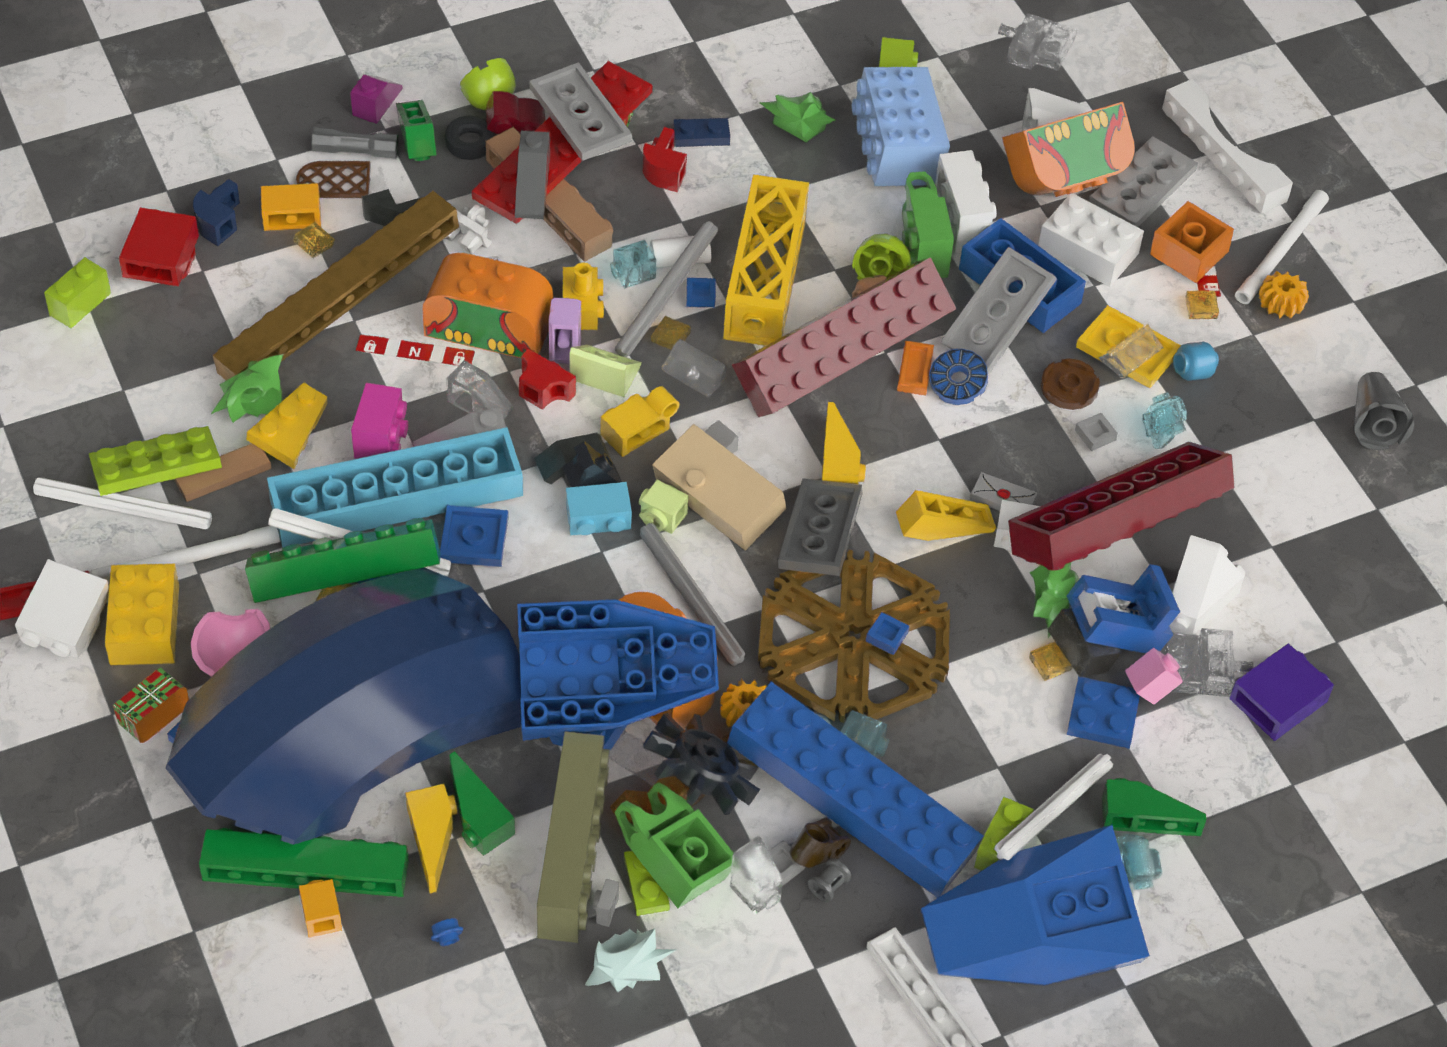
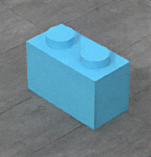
M627 482L566 488V510L570 536L610 531L620 532L631 529L632 510Z

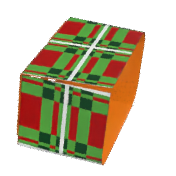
M160 667L114 703L113 708L118 724L140 743H145L183 713L185 704L189 701L187 689Z

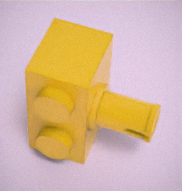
M585 262L578 263L575 267H563V298L581 301V330H598V318H604V301H598V296H603V279H598V267H592Z

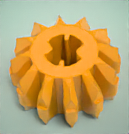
M1278 271L1272 276L1267 275L1259 290L1261 307L1268 308V315L1272 313L1278 314L1279 319L1283 315L1292 318L1293 315L1300 314L1309 297V291L1306 290L1307 282L1300 281L1299 275H1289L1288 271L1283 275Z
M742 678L738 682V686L729 684L727 692L723 693L720 701L722 705L720 707V714L722 718L726 719L728 728L733 726L767 687L766 685L757 687L755 679L750 684H746Z

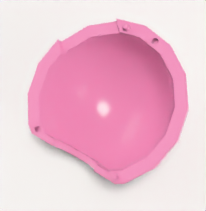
M259 609L245 610V614L239 616H230L222 612H208L194 629L191 640L192 657L200 670L212 677L231 658L271 629L270 624Z

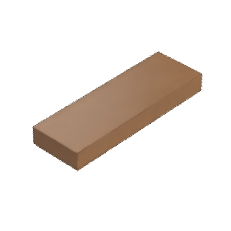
M249 444L221 455L222 468L176 478L174 481L185 501L188 502L271 469L268 457L262 449L254 444Z

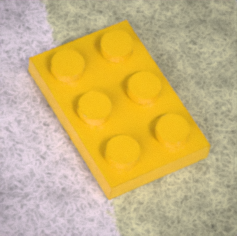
M1109 305L1078 338L1076 348L1148 388H1151L1171 365L1175 353L1181 346Z

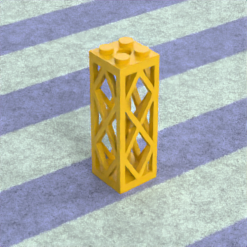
M753 174L726 298L724 340L766 346L783 336L806 223L809 182ZM754 227H755V229H756V231H757V234L753 237V232H754ZM793 228L790 240L787 233ZM779 239L782 240L788 251L783 257H780L774 246ZM765 251H768L774 262L767 270L759 257ZM752 262L760 275L753 282L746 272V268ZM779 271V274L773 280H771V278ZM742 284H744L745 289L741 292ZM763 284H765V286H764L759 292H757V290H758ZM780 284H782V285H781L780 294H779V292L777 291L776 288H777ZM770 294L772 299H768L765 297H767ZM752 319H756L760 322H753Z

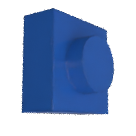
M687 278L686 307L715 308L716 279Z
M881 612L868 631L866 642L894 655L907 636L909 625Z

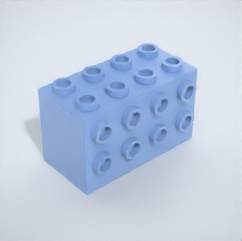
M864 67L861 79L857 80V97L852 100V113L857 116V133L862 136V153L867 155L868 175H872L874 186H905L906 178L910 172L923 171L935 183L939 154L948 153L950 144L928 67ZM919 179L911 182L913 186L927 185L925 181Z

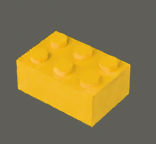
M175 563L111 565L105 647L110 665L175 663L179 581Z

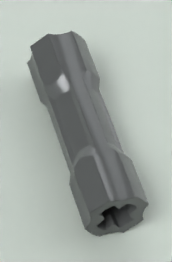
M314 127L312 134V151L338 153L343 151L366 153L374 157L396 159L399 150V135L348 133L338 129Z

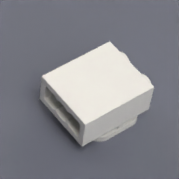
M48 559L15 624L20 640L32 647H38V645L46 647L54 654L63 658L72 656L79 659L80 655L87 650L99 626L100 614L109 597L108 581Z

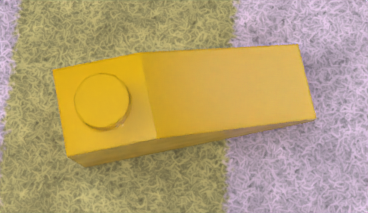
M828 402L822 480L851 484L864 482L866 464H860L861 451L835 403Z
M915 490L896 511L903 536L930 541L991 533L996 530L989 505Z
M444 784L405 793L407 812L429 893L437 891L453 830L452 815L457 814L455 798L453 795H447Z

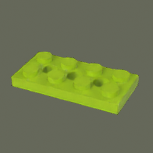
M209 426L193 427L184 432L163 434L158 438L133 441L127 445L102 448L97 452L88 453L100 496L222 468L220 456Z

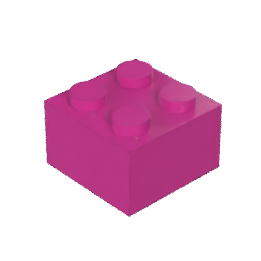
M371 383L365 384L351 428L354 459L401 450L400 439L406 438L408 431V420H404L407 402L402 400V388Z

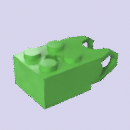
M910 172L906 178V201L902 207L904 227L902 241L908 247L911 265L931 257L940 277L948 278L954 236L945 197H938L935 183L926 172ZM917 179L926 182L927 187L914 189L911 182Z
M658 782L647 793L654 815L644 812L640 807L628 801L619 805L615 815L622 829L626 844L678 909L724 881L740 860L699 809L694 811L684 798ZM658 792L663 795L666 806L660 802ZM625 811L631 815L634 825L627 820Z

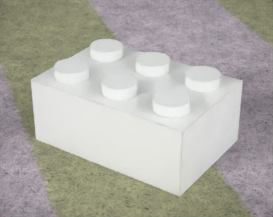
M972 150L939 154L935 186L938 197H945L954 236V254H961L962 246L992 225V220L996 218L997 214L995 203L990 202L988 183L982 179L981 163L975 160Z
M1071 193L1042 225L1038 246L1054 258L1111 287L1139 254L1144 230Z

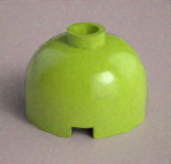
M496 58L486 61L488 67L480 70L477 66L461 80V91L475 108L486 110V104L494 91L514 93L516 78L505 59Z
M886 233L874 234L866 238L857 248L853 257L852 267L853 269L855 267L858 280L877 275H883L888 278L910 266L911 257L903 241L896 236Z

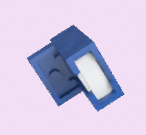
M1153 564L1146 568L1134 585L1082 575L1067 594L1086 642L1145 654L1152 648L1157 649L1159 652L1173 636L1169 625L1181 612L1161 567Z

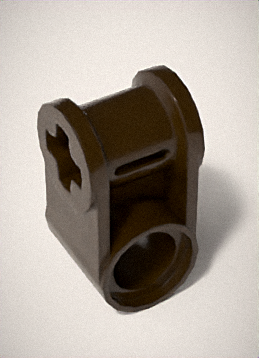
M824 817L819 821L807 823L790 848L789 853L792 859L799 865L813 868L816 865L827 862L830 858H840L849 848L851 839L848 836H842L832 826V821L828 817Z

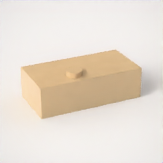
M695 424L652 464L656 480L673 485L677 490L689 495L688 507L745 551L786 510L783 491Z

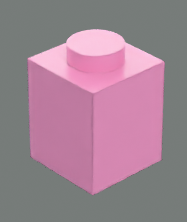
M1152 648L1125 670L1136 693L1152 704H1156L1183 682L1177 671L1180 668L1179 664L1169 653L1164 655L1155 648Z

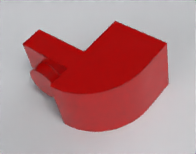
M664 127L660 136L654 138L652 145L644 143L643 174L654 186L678 192L686 175L687 154L673 150L674 129Z

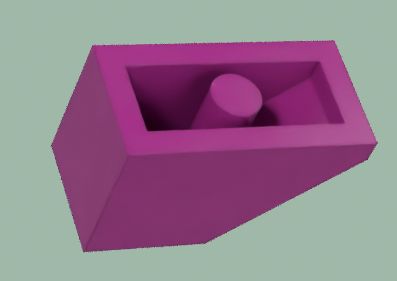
M363 74L350 92L352 115L377 124L403 89L402 85L378 76Z

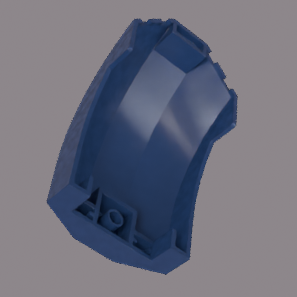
M425 567L356 584L328 595L279 622L247 645L206 681L185 704L165 768L204 816L215 819L218 814L236 820L235 826L259 834L266 830L281 835L280 841L293 845L336 832L347 827L360 796L387 779L447 750L520 728L522 725L520 654L508 627L469 585Z

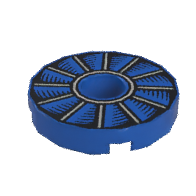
M952 349L939 355L932 363L929 372L933 392L945 403L953 405L968 404L974 401V398L984 393L988 384L987 366L982 357L966 349ZM962 372L967 375V378L962 382H955L951 379V376L954 373Z

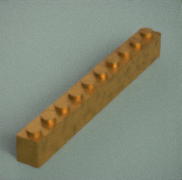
M434 191L417 200L412 207L404 213L398 214L393 221L382 229L377 230L361 245L354 247L349 254L338 262H334L329 269L317 278L311 279L306 286L294 295L287 297L282 304L274 310L267 312L262 319L250 328L244 329L234 340L220 347L213 354L217 373L223 379L228 380L247 370L248 364L251 361L259 362L265 358L283 354L282 362L459 228L457 209Z

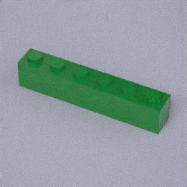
M415 518L407 521L406 525L397 527L387 524L375 528L373 532L362 534V531H353L345 534L344 538L331 540V538L325 537L315 540L311 545L301 547L300 544H291L283 547L282 551L270 553L268 550L253 553L251 557L247 558L245 565L253 601L258 603L440 564L441 554L432 519L424 521L423 518Z
M219 828L217 830L206 829L199 862L202 881L299 889V886L307 885L313 880L325 881L333 879L335 892L395 897L404 896L409 863L407 845H400L392 841L372 843L362 839H352L350 841L335 840L327 836H320L293 845L280 841L281 835L267 834L265 832L261 834L253 831L250 833L236 832L227 828Z

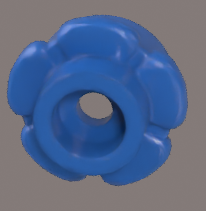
M456 918L440 921L431 926L433 932L431 940L439 942L440 946L454 944L460 940L459 935L462 934L463 927H459Z

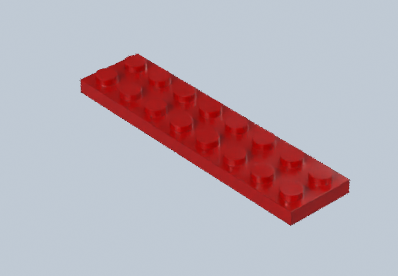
M607 61L591 77L622 121L652 93L653 89L651 83L610 61ZM577 109V110H575L574 112H576V113H585L586 111H582V110H580V109ZM550 117L535 130V132H550V163L546 196L582 161ZM594 127L588 128L589 131L593 132L600 130ZM519 146L472 190L473 200L515 224H518L523 219L515 218Z

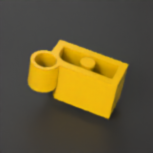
M663 386L655 388L646 397L634 394L627 401L615 408L608 409L601 416L600 435L621 457H624L669 430L670 417L677 412L680 404Z

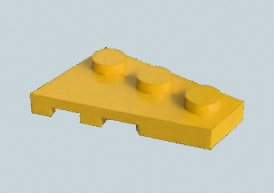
M302 383L247 431L246 440L292 469H295L302 450L304 451L312 430L315 429L327 406V396L306 383Z

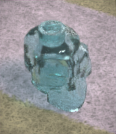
M1169 392L1153 397V404L1147 408L1146 413L1142 414L1146 436L1151 437L1154 449L1164 448L1174 439L1175 435L1186 431L1183 422L1188 418V412L1183 399L1179 396L1170 397Z
M1125 834L1118 837L1116 840L1129 884H1133L1134 890L1154 887L1153 881L1159 879L1162 875L1160 853L1154 848H1149L1148 840L1142 836Z

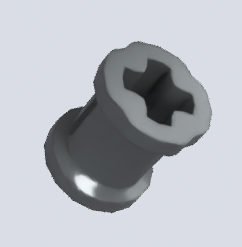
M830 858L826 862L825 869L818 876H812L808 880V887L818 899L823 902H830L834 897V892L842 884H847L851 880L850 870L838 859Z

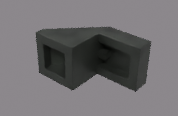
M389 189L362 196L363 217L367 221L386 226L398 214L404 213L412 207L420 198L396 204Z
M596 432L557 440L534 458L543 480L552 485L565 474L563 466L576 455L574 447L583 441L600 454L606 453L610 457L601 435Z

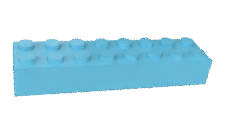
M507 427L267 478L272 510L275 508L350 531H364L382 525H392L415 518L446 513L447 505L475 507L523 496V473ZM278 529L282 548L291 544L315 541V539Z

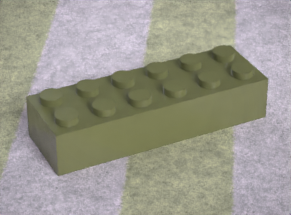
M566 731L564 733L537 900L538 939L578 943L580 930L586 931L588 920L587 904L591 900L592 893L591 878L592 872H595L596 843H599L600 817L604 812L605 805L604 790L605 786L608 785L610 749H604V736Z

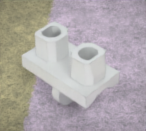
M475 205L471 209L465 206L462 213L457 211L459 228L445 238L452 241L461 231L464 233V236L459 240V244L468 253L473 254L481 245L488 248L492 244V240L487 237L488 231L484 228L489 223V220L484 218L485 208L480 205Z

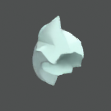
M655 928L643 933L637 929V934L630 929L621 935L614 934L604 943L598 942L594 955V969L585 985H599L610 981L615 990L619 992L626 986L633 989L637 981L660 980L657 962L677 949H656Z

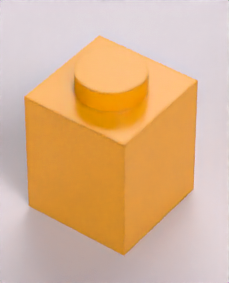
M333 879L325 881L313 880L307 885L299 886L308 937L342 931Z

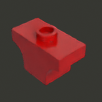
M530 349L521 356L522 375L519 377V396L542 410L555 400L570 402L576 395L575 375L561 368L556 362L549 361Z

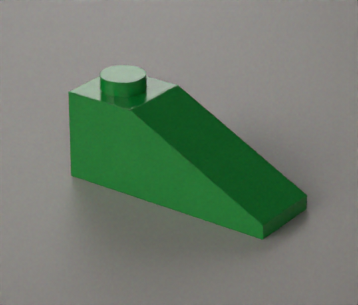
M424 101L396 103L408 158H413L415 161H424L430 159V156L437 155L433 122Z
M454 751L449 754L450 772L463 829L462 837L470 848L476 847L484 856L515 835V818Z
M1125 778L1106 780L1102 795L1103 827L1112 825L1115 831L1201 837L1207 820L1205 813L1140 781H1129Z

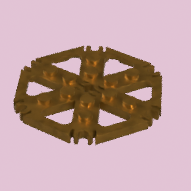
M850 549L847 552V557L843 562L839 576L841 578L840 607L801 586L807 581L826 574L788 570L779 574V578L776 577L774 579L773 587L780 591L774 592L767 588L765 596L763 595L758 661H760L761 669L768 666L775 668L768 671L767 679L769 681H772L793 698L829 719L835 721V711L838 710V719L844 723L845 714L851 712L857 717L856 723L861 724L863 712H865L867 724L931 698L932 694L937 692L938 684L931 681V679H937L942 683L945 681L949 670L950 609L947 610V602L941 604L933 603L939 600L940 591L935 590V585L875 552L873 554V562H869V551H865L862 560H856L853 558V550ZM877 577L887 578L911 593L910 596L872 610L873 580ZM881 612L909 625V631L922 626L932 627L936 632L935 656L930 659L904 643H901L895 654L892 655L866 642V635ZM779 615H786L815 631V633L779 647H775L772 642L773 621ZM849 632L860 633V639H856L854 636L849 637ZM837 660L836 694L832 699H822L796 683L795 679L798 675ZM869 663L906 683L909 687L908 692L883 703L871 702L868 698Z

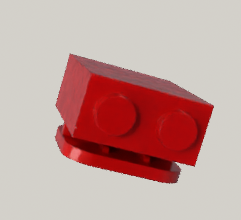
M140 207L119 256L122 277L179 287L181 280L188 275L196 255L195 245L199 237L196 216Z

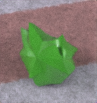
M811 92L799 97L775 95L776 101L759 102L774 114L772 121L774 125L806 143L825 130L826 124L835 121V119L826 115L825 110L822 109L819 97H815Z
M283 354L265 358L259 362L251 361L248 364L247 370L221 383L220 387L224 395L211 414L227 408L232 423L246 413L259 417L260 414L267 415L282 402V388L278 370Z
M1071 562L1060 570H1048L1040 565L1029 572L1035 584L1033 617L1045 618L1048 638L1059 620L1070 624V603L1067 594L1080 579L1077 573L1071 570Z

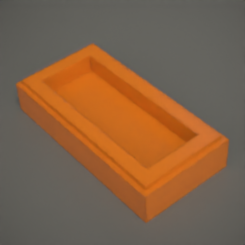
M905 341L897 391L926 396L934 345Z

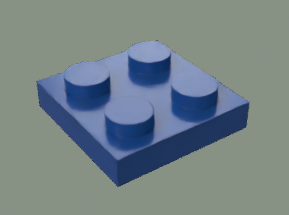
M447 505L440 558L457 564L502 567L509 519L508 510Z
M1078 676L1066 735L1130 749L1140 695L1136 693L1134 688Z

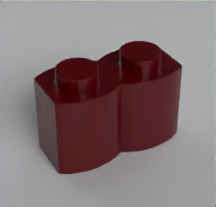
M494 91L486 104L487 129L496 134L514 127L521 135V131H535L546 120L545 109L536 99L518 98L508 92Z

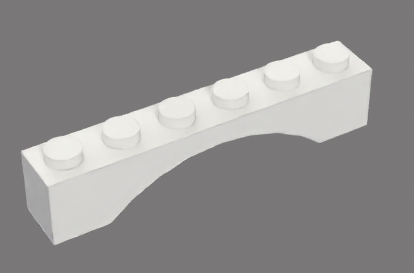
M1194 79L1167 89L1162 108L1165 114L1180 127L1181 131L1197 145L1198 149L1213 162L1214 166L1230 180L1231 184L1247 198L1251 205H1254L1262 214L1288 201L1293 182L1275 164L1261 161L1244 153L1221 134L1210 114L1209 95Z

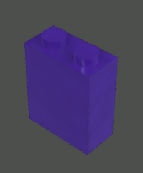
M1288 643L1235 681L1229 699L1272 740L1276 741L1326 704L1334 684L1326 674L1318 671L1303 653L1297 651Z

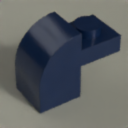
M228 179L222 185L216 187L211 194L200 190L194 197L193 209L198 232L216 246H219L237 231L235 211L233 210L240 204L237 183Z

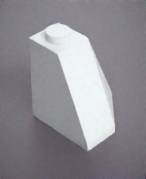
M1029 88L1022 131L1089 112L1091 109L1089 106L1035 88Z
M1193 535L1190 536L1172 592L1181 611L1169 625L1172 632L1192 637L1239 594L1245 571L1239 564H1232L1227 558L1228 551L1221 544Z

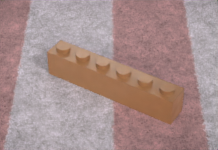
M514 127L486 141V161L494 169L520 144V134ZM563 179L546 196L543 220L586 262L612 247L613 227L607 219H603L596 212L590 202H586L579 195L575 186L570 185Z

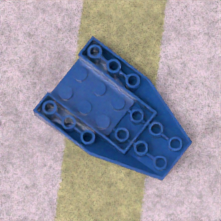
M616 599L517 604L523 741L562 736L565 731L583 733L624 727L719 691L716 632L713 625Z
M1112 825L1020 850L1010 860H1005L1004 858L998 860L921 908L937 974L941 976L1045 986L1139 964L1150 956Z

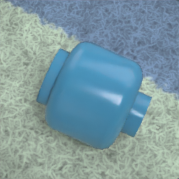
M1204 341L1181 345L1173 358L1175 371L1187 381L1210 378L1215 373L1219 363L1217 352L1209 343Z

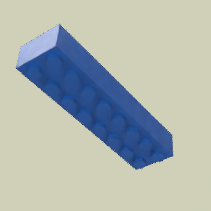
M770 682L732 726L727 742L728 745L937 898L943 895L973 857L984 837L980 832L773 682Z

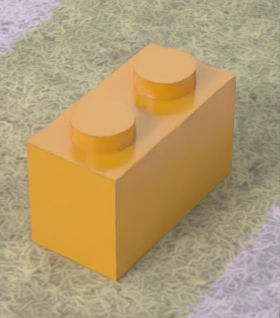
M318 183L261 186L264 231L321 228Z

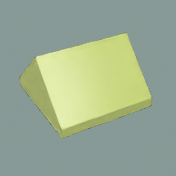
M590 345L571 347L570 373L576 376V382L621 397H625L642 363Z

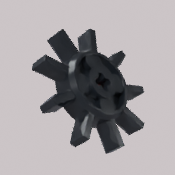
M665 713L654 727L658 732L652 730L643 743L644 749L667 758V760L662 761L654 775L658 779L675 776L689 788L686 802L690 805H693L701 794L711 795L723 814L729 815L738 803V799L750 805L760 791V788L748 781L751 780L759 767L752 761L737 758L731 746L727 744L730 734L721 739L705 731L700 715L694 714L685 727L686 730H684L668 713Z

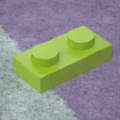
M633 851L624 852V862L636 916L669 911L670 903L666 893Z

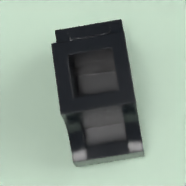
M585 441L574 447L576 451L575 457L563 466L571 487L622 482L610 457L606 453L600 454Z

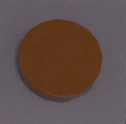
M1067 358L1057 363L1054 361L1045 368L1040 387L1043 395L1050 403L1059 408L1075 410L1083 409L1093 403L1098 395L1100 380L1094 374L1095 370L1090 365L1081 360Z

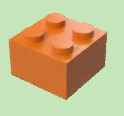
M1187 201L1154 232L1150 255L1197 283L1229 252L1234 228Z

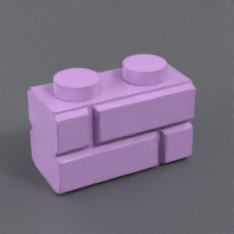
M554 298L551 300L549 316V361L570 364L571 347L580 346L581 301L570 298Z

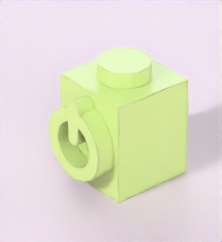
M656 480L650 489L646 488L640 496L639 505H641V512L639 516L646 525L652 523L659 532L664 530L672 534L688 514L689 495L677 490L673 485Z

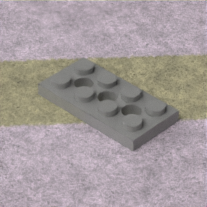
M579 62L529 81L530 90L582 161L632 142V133ZM567 91V92L573 93V94H571V95H563V94H561V93ZM577 109H580V110L586 111V112H585V113H576V112H574V111L577 110ZM594 127L600 130L593 132L589 131L588 128Z
M1152 136L1134 154L1130 165L1121 173L1108 178V183L1102 184L1090 196L1089 202L1139 227L1196 171L1198 162ZM1154 166H1161L1164 169L1157 170ZM1138 181H1145L1149 184L1141 185ZM1129 196L1133 199L1125 200L1122 197Z
M1008 247L941 342L951 350L966 349L973 351L982 357L989 374L1057 280L1056 277ZM1020 280L1023 282L1022 289L1019 292H1009V285L1013 281ZM995 305H1006L1003 315L999 317L992 316L991 312ZM986 327L989 329V334L984 340L975 339V332L979 328Z

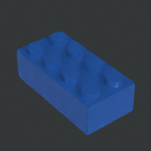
M1000 218L962 246L959 270L981 285L1006 249L1010 247L1053 274L1057 280L1027 320V322L1044 333L1082 303L1086 281ZM1020 280L1013 281L1009 285V292H1019L1022 289L1023 282Z

